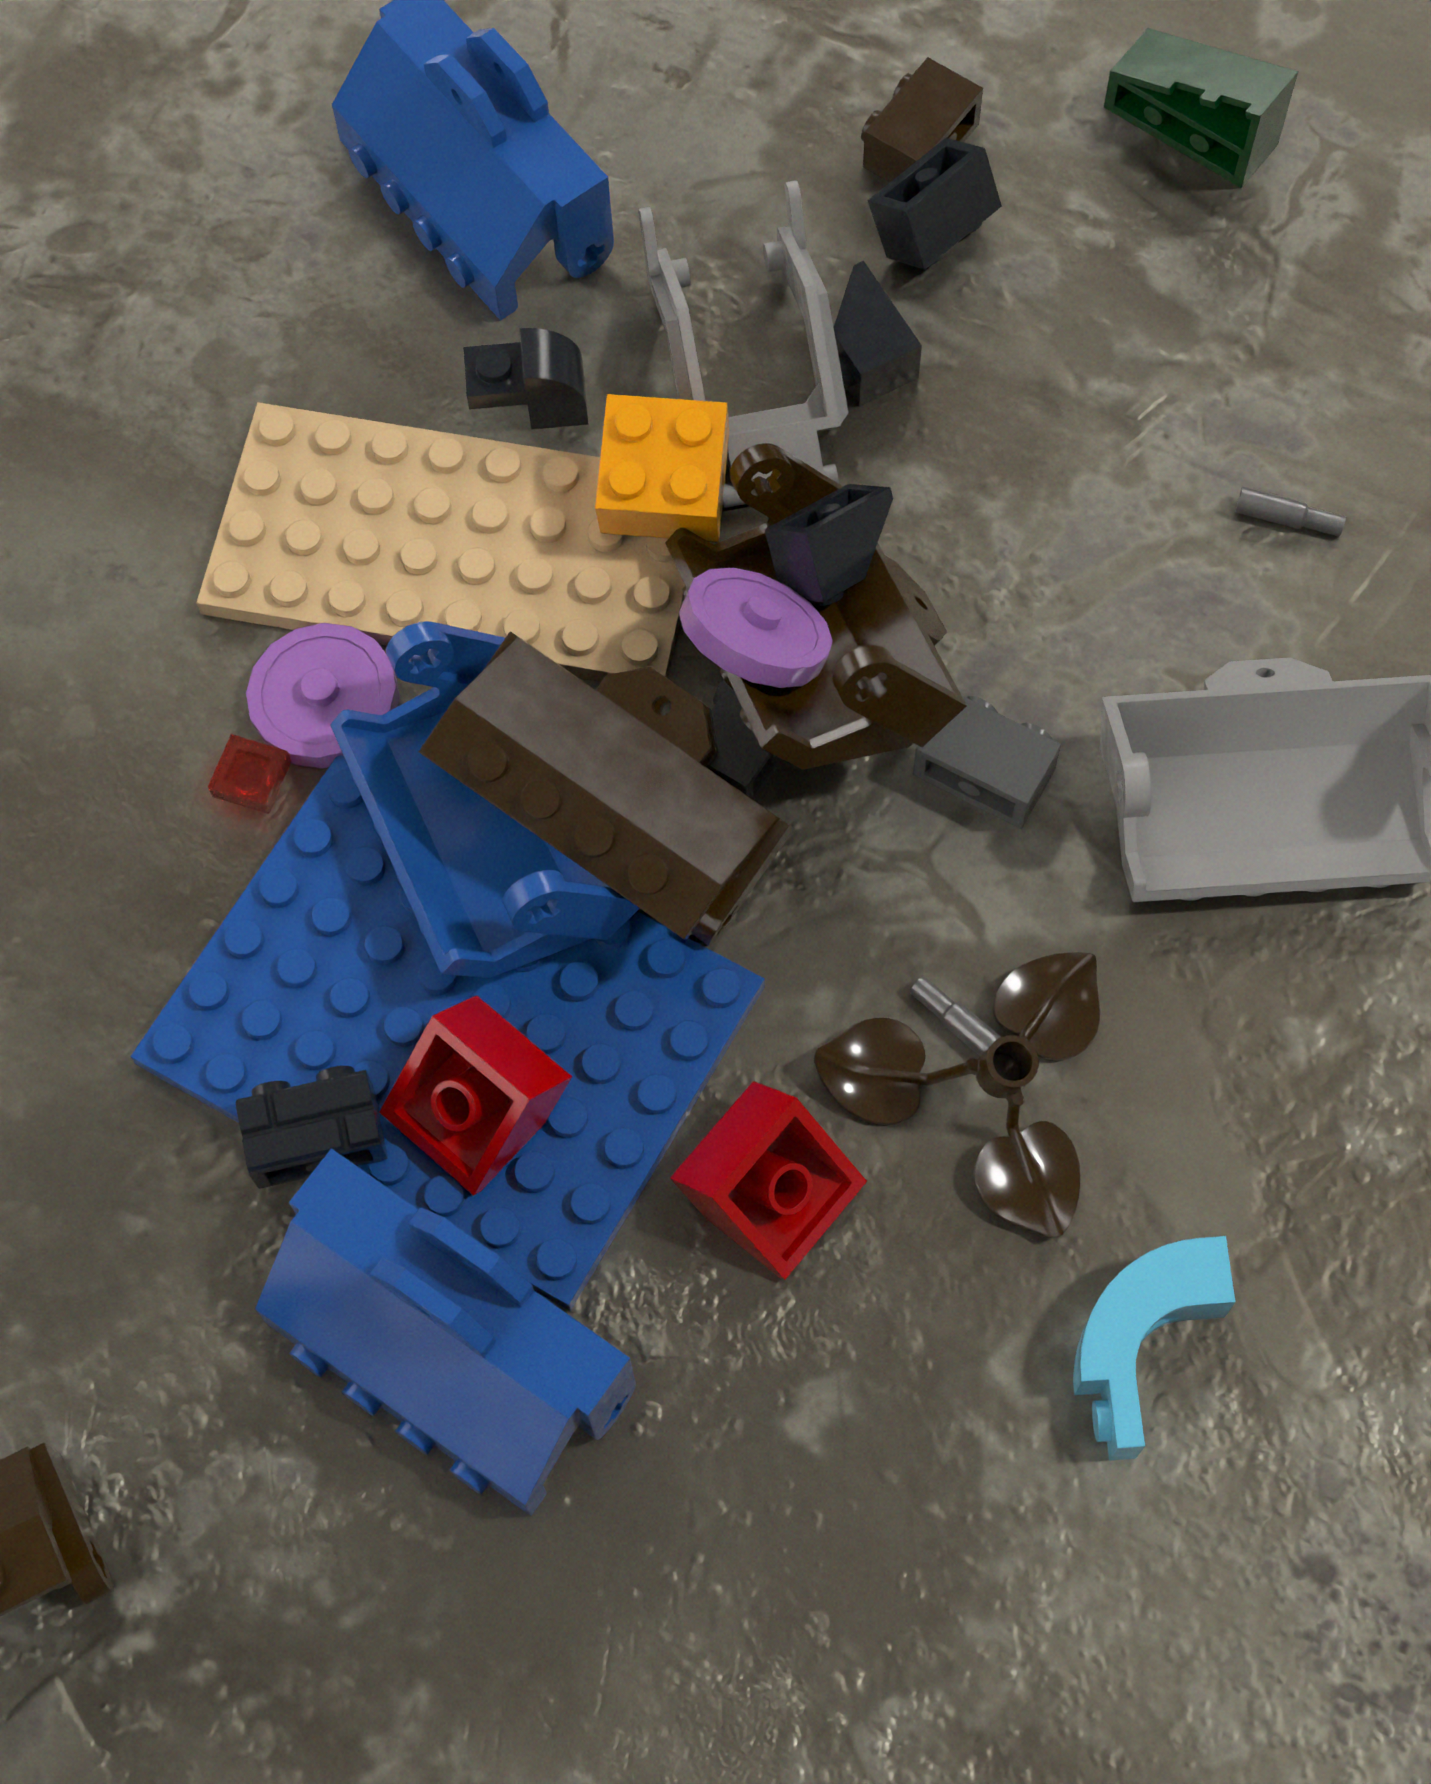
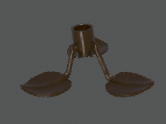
M1083 952L1052 954L1032 960L1012 971L997 989L994 997L993 1014L995 1020L1003 1029L1016 1035L998 1038L979 1059L970 1058L962 1064L931 1073H920L924 1066L926 1055L923 1043L918 1035L908 1025L898 1020L872 1018L852 1025L832 1041L816 1050L814 1063L819 1077L833 1099L850 1114L872 1124L890 1125L908 1120L917 1112L920 1105L919 1085L928 1086L968 1074L976 1075L977 1082L983 1091L995 1098L1007 1099L1006 1129L1009 1137H996L988 1141L980 1150L974 1167V1183L978 1195L987 1208L1002 1220L1049 1238L1060 1237L1071 1223L1079 1200L1081 1175L1078 1155L1067 1134L1052 1122H1035L1026 1127L1022 1132L1020 1131L1019 1114L1020 1107L1024 1103V1096L1021 1090L1036 1076L1039 1068L1038 1056L1051 1061L1073 1058L1085 1051L1093 1042L1099 1028L1101 1013L1097 987L1096 956Z

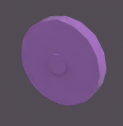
M737 568L709 569L695 577L679 611L685 634L703 655L723 670L752 683L778 688L805 685L820 674L829 656L833 642L827 622L808 600L785 584L763 574Z
M320 623L294 629L272 643L253 666L246 691L250 720L270 751L294 765L327 768L336 756L343 755L330 726L341 711L349 709L383 715L398 707L400 699L396 674L386 653L378 642L352 626Z

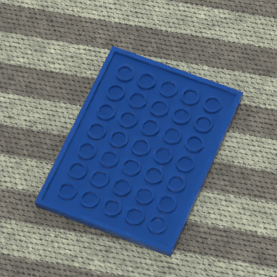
M343 755L336 756L130 1057L137 1066L238 1123L235 1102L237 1099L252 1096L251 1090L255 1086L270 1081H287L291 1087L316 1081V1075L320 1071L335 1066H351L355 1069V1072L366 1070L373 1084L380 1111L431 1017L476 995L479 996L572 1076L545 1124L486 1187L474 1196L381 1113H379L388 1159L357 1167L417 1209L422 1207L445 1217L502 1257L533 1286L534 1291L571 1311L764 990L765 978L689 938L683 939L663 924L638 911L608 940L591 939L491 978L441 974L430 947L420 931L419 923L404 889L397 879L396 871L383 842L375 830L374 822L361 793L353 781V775Z

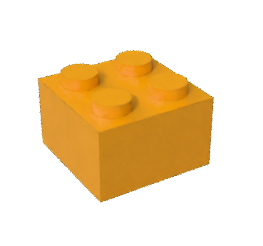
M607 394L595 503L600 533L670 538L677 529L686 528L707 541L719 542L730 431L728 404L726 402Z

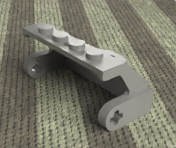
M1291 657L1230 661L1204 680V690L1102 697L1100 752L1116 802L1122 867L1133 902L1173 899L1193 901L1203 897L1260 896L1265 893L1292 891L1322 892L1328 889L1366 886L1384 888L1395 884L1431 882V675L1332 681L1328 671Z

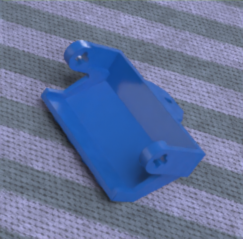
M393 0L379 9L381 19L375 23L332 103L340 141L348 149L350 158L358 172L366 179L372 176L377 181L383 197L390 208L398 215L404 212L409 217L422 244L429 251L436 248L445 258L447 268L454 280L462 288L469 285L500 321L517 310L518 301L515 281L550 240L554 242L557 261L572 277L581 278L596 271L607 260L614 246L608 176L549 114L548 101L526 61L495 28L479 29L473 32L444 0Z
M426 621L411 624L397 632L387 644L386 655L396 676L400 680L433 688L383 715L349 709L343 710L332 721L330 726L353 775V781L358 787L374 822L375 830L380 836L396 871L397 879L403 887L417 918L420 931L430 947L441 974L491 978L591 939L608 940L640 909L638 906L418 752L453 700L484 670L505 639V637Z
M331 1148L289 1202L296 1215L289 1224L255 1310L267 1325L295 1344L289 1355L310 1372L321 1378L327 1369L331 1370L348 1383L342 1390V1393L361 1409L374 1416L381 1407L401 1421L395 1432L413 1447L428 1455L435 1446L452 1458L455 1462L449 1471L468 1487L482 1495L489 1485L532 1516L547 1494L543 1485L577 1427L594 1439L599 1440L612 1427L628 1404L636 1387L630 1357L534 1291L533 1286L502 1257L445 1217L422 1207L417 1209Z

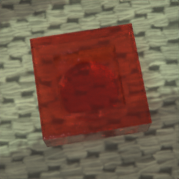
M231 734L210 780L208 789L214 798L269 814L292 760L286 750Z

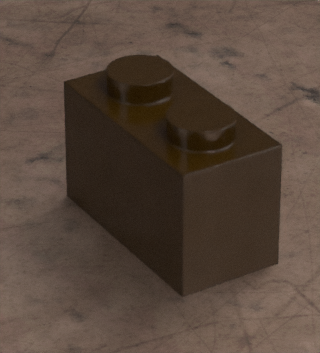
M927 57L913 75L907 73L902 77L894 91L892 100L882 111H874L867 119L861 133V140L864 141L863 167L891 182L943 139L949 138L965 142L980 122L983 87Z

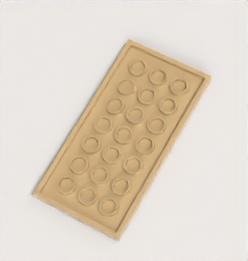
M257 402L196 603L202 615L291 630L320 623L352 626L374 638L378 644L386 646L390 639L403 628L414 623L426 621L505 638L511 631L576 677L602 682L608 674L645 667H652L668 678L681 621L679 611L685 598L682 592L685 584L665 544L669 538L600 533L595 511L600 457Z

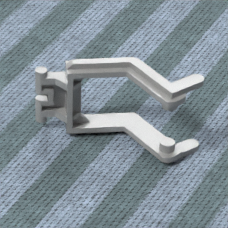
M794 180L785 182L789 226L777 228V241L763 243V254L768 272L783 271L803 315L816 386L803 404L729 417L730 431L727 464L730 471L733 461L741 452L757 444L770 443L779 446L839 484L835 464L825 466L822 464L817 432L840 427L848 414L828 294L806 249L801 193L798 181ZM650 206L638 208L648 282L667 334L678 399L705 401L689 308L681 289L691 286L687 259L671 260L666 248L657 249ZM772 471L768 474L758 472L753 476V479L758 476L766 479L772 474ZM724 484L723 508L745 505L739 498L733 484Z

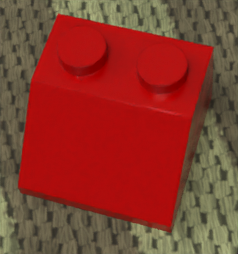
M476 995L431 1017L379 1113L474 1196L486 1187L545 1124L572 1076Z
M755 1081L748 1086L670 1177L674 1184L709 1222L775 1275L786 1280L867 1182L797 1097Z

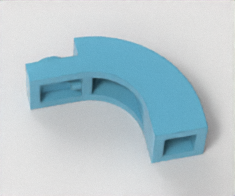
M1226 1236L1181 1240L1144 1254L1124 1268L1109 1283L1093 1308L1077 1346L1073 1373L1074 1395L1101 1393L1102 1400H1094L1092 1402V1420L1096 1441H1107L1109 1461L1136 1459L1145 1447L1136 1380V1358L1141 1342L1153 1331L1170 1323L1185 1320L1225 1318L1235 1304Z

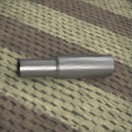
M1242 487L1235 510L1236 513L1297 529L1305 527L1339 537L1342 534L1346 521V516L1308 507L1307 503L1247 487Z
M921 977L911 988L910 994L939 1017L941 1024L977 1055L981 1056L995 1040L1001 1037L963 1004L954 1002L926 977Z

